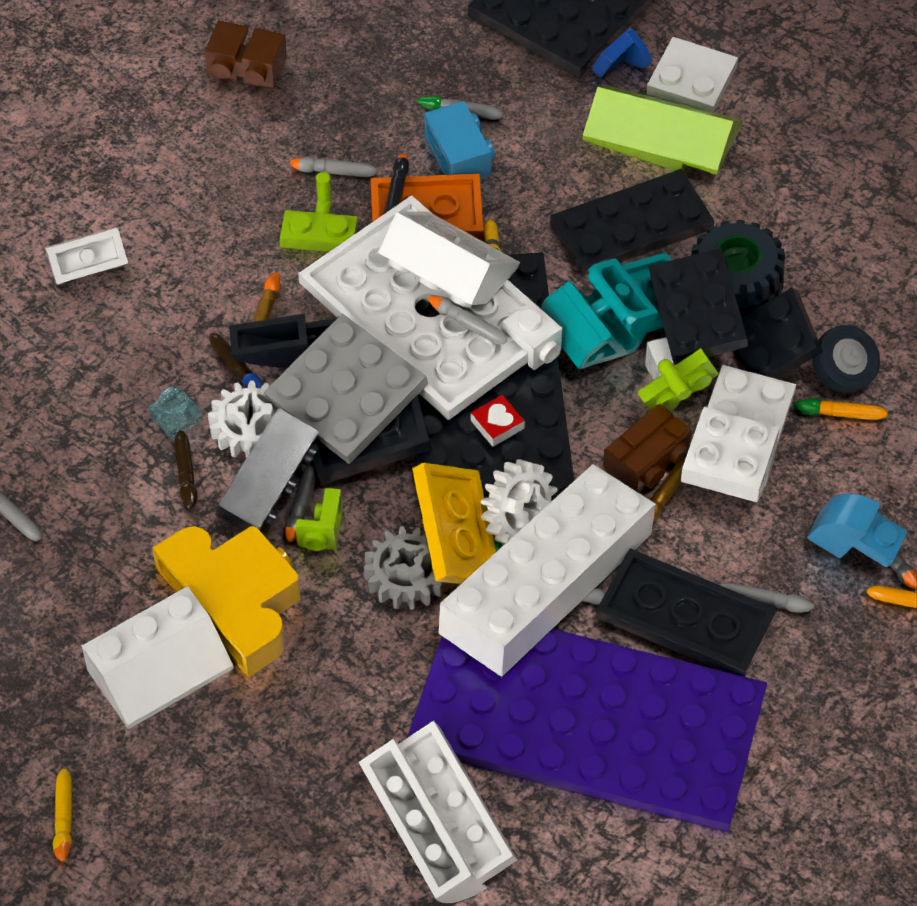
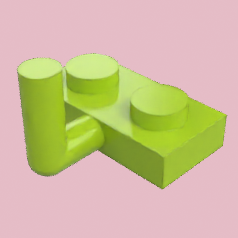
M320 172L316 175L317 204L315 213L285 210L280 234V248L330 252L357 233L358 216L330 214L332 203L331 179L327 172Z
M700 348L676 366L668 359L661 360L658 363V370L661 376L637 393L649 410L657 404H661L667 410L672 411L679 405L680 401L688 398L694 391L706 388L719 373Z

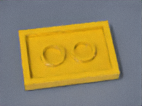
M421 463L412 468L435 581L462 584L496 553L493 535L486 531L490 522L481 519V515L487 511V507L481 504V499H484L479 471Z

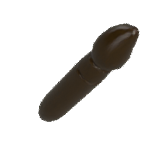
M180 430L176 433L174 439L178 477L181 486L179 493L186 508L191 510L197 503L198 491L194 485L190 442L186 433Z

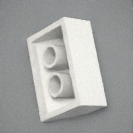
M428 211L396 212L378 252L390 259L388 264L391 267L405 273L412 271L421 276L419 282L435 290L444 289L451 293L450 299L453 302L468 308L471 305L487 304L517 270L520 264L519 261Z
M188 586L82 645L87 671L128 729L234 669L210 616Z

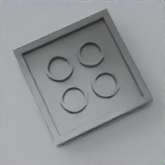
M342 313L264 391L266 400L276 408L284 410L318 430L317 439L350 464L429 383L426 375Z

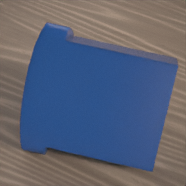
M629 28L601 53L591 69L600 78H603L623 59L641 68L648 67L653 60L642 39L632 28Z

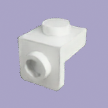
M532 301L503 320L502 330L528 353V366L533 370L544 363L552 362L561 351L562 328Z

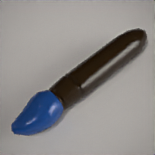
M210 333L209 341L211 346L234 374L243 381L244 387L248 388L249 382L254 381L256 388L261 389L263 382L260 377L252 373L246 363L233 361L230 344L221 335Z

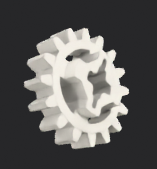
M250 381L248 388L242 389L241 385L237 382L234 383V392L230 393L223 389L221 391L222 401L213 400L211 402L212 412L208 413L211 438L218 439L220 450L230 446L232 457H236L240 451L245 452L246 458L248 457L278 409L265 398L264 391L270 386L269 383H265L259 389L256 388L254 381Z
M517 459L516 464L506 462L504 463V472L497 470L493 472L496 480L495 483H486L485 488L490 494L488 498L481 499V504L487 506L488 511L481 515V519L491 522L486 531L489 534L496 535V541L506 544L552 502L551 496L558 490L557 487L548 485L553 476L543 472L544 467L542 465Z

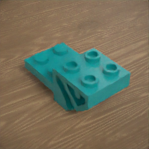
M666 252L623 265L616 258L596 263L588 269L589 274L587 275L594 287L591 295L585 296L581 289L578 290L569 280L544 300L540 309L563 328L561 347L578 369L635 353L647 332L663 328L648 266L671 261L672 259Z

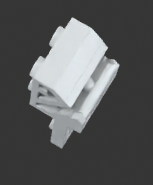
M722 365L708 407H703L682 468L681 482L758 502L763 488L767 485L775 453L794 398L796 384Z

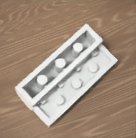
M434 721L398 744L392 739L359 761L361 768L431 892L439 902L455 903L479 894L487 889L484 882L518 860L441 728Z

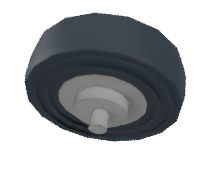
M840 325L829 329L818 339L823 353L812 358V364L818 379L827 388L837 393L851 394L866 388L876 378L880 368V352L875 341L865 331L855 326Z

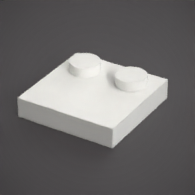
M672 37L647 84L646 94L659 99L714 112L737 68L738 57Z

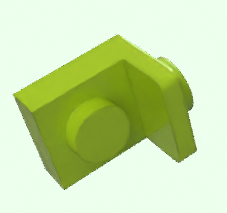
M325 488L323 503H316L314 520H296L295 532L299 547H305L312 551H322L324 549L337 550L343 515L341 489Z

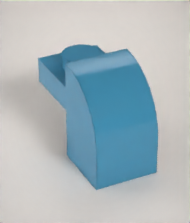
M839 494L831 498L821 508L807 539L839 559L854 547L887 568L894 562L908 531L879 514L877 511L881 504L877 501L857 494Z

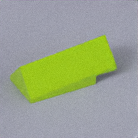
M612 86L597 87L582 140L674 171L679 169L684 171L686 165L717 175L743 124V120Z

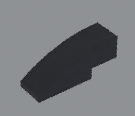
M305 314L230 325L233 361L252 365L288 368L337 318L307 322Z

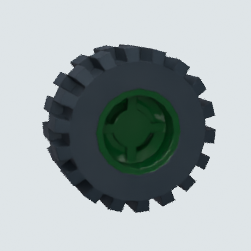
M728 220L721 222L720 227L712 225L707 228V234L701 233L697 238V244H693L691 255L722 248L741 318L782 293L785 251L781 249L782 243L779 238H773V232L770 229L765 228L762 230L760 229V224L755 222L749 225L745 224V220H737L736 223L730 224Z

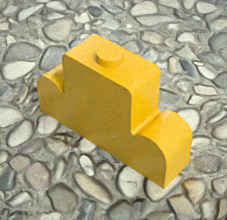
M196 526L183 528L152 547L157 571L175 592L187 586L210 616L227 653L248 678L275 661L282 654L285 647L283 624L279 614L300 601L299 575L292 568L291 560L281 547L275 549L257 527L251 526L214 550L209 533L203 528Z

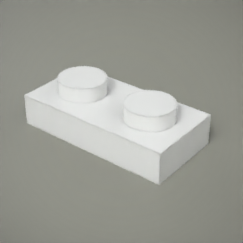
M117 227L45 247L56 284L128 264Z

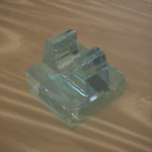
M173 386L169 387L159 394L157 402L149 406L150 416L172 440L175 439L178 431L186 432L203 421L201 409L180 387L177 389Z

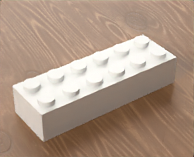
M592 464L440 603L439 634L502 677L623 562L630 548L636 550L652 534L656 504Z

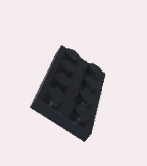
M679 169L552 214L550 216V225L581 277L589 274L588 269L596 263L614 258L619 263L705 233L707 228L714 225V219L683 170Z
M631 548L596 610L597 619L721 671L744 677L747 676L777 614V608Z

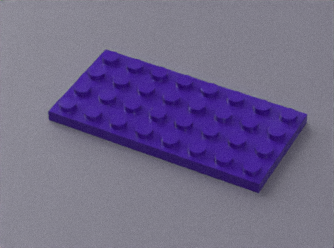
M556 629L549 631L501 677L441 636L407 738L434 721L441 728L461 763L729 832L762 708L767 682Z

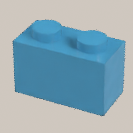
M464 101L424 113V137L444 175L480 174V179L491 175V160L495 159L493 144L489 138L484 139L477 114H471Z

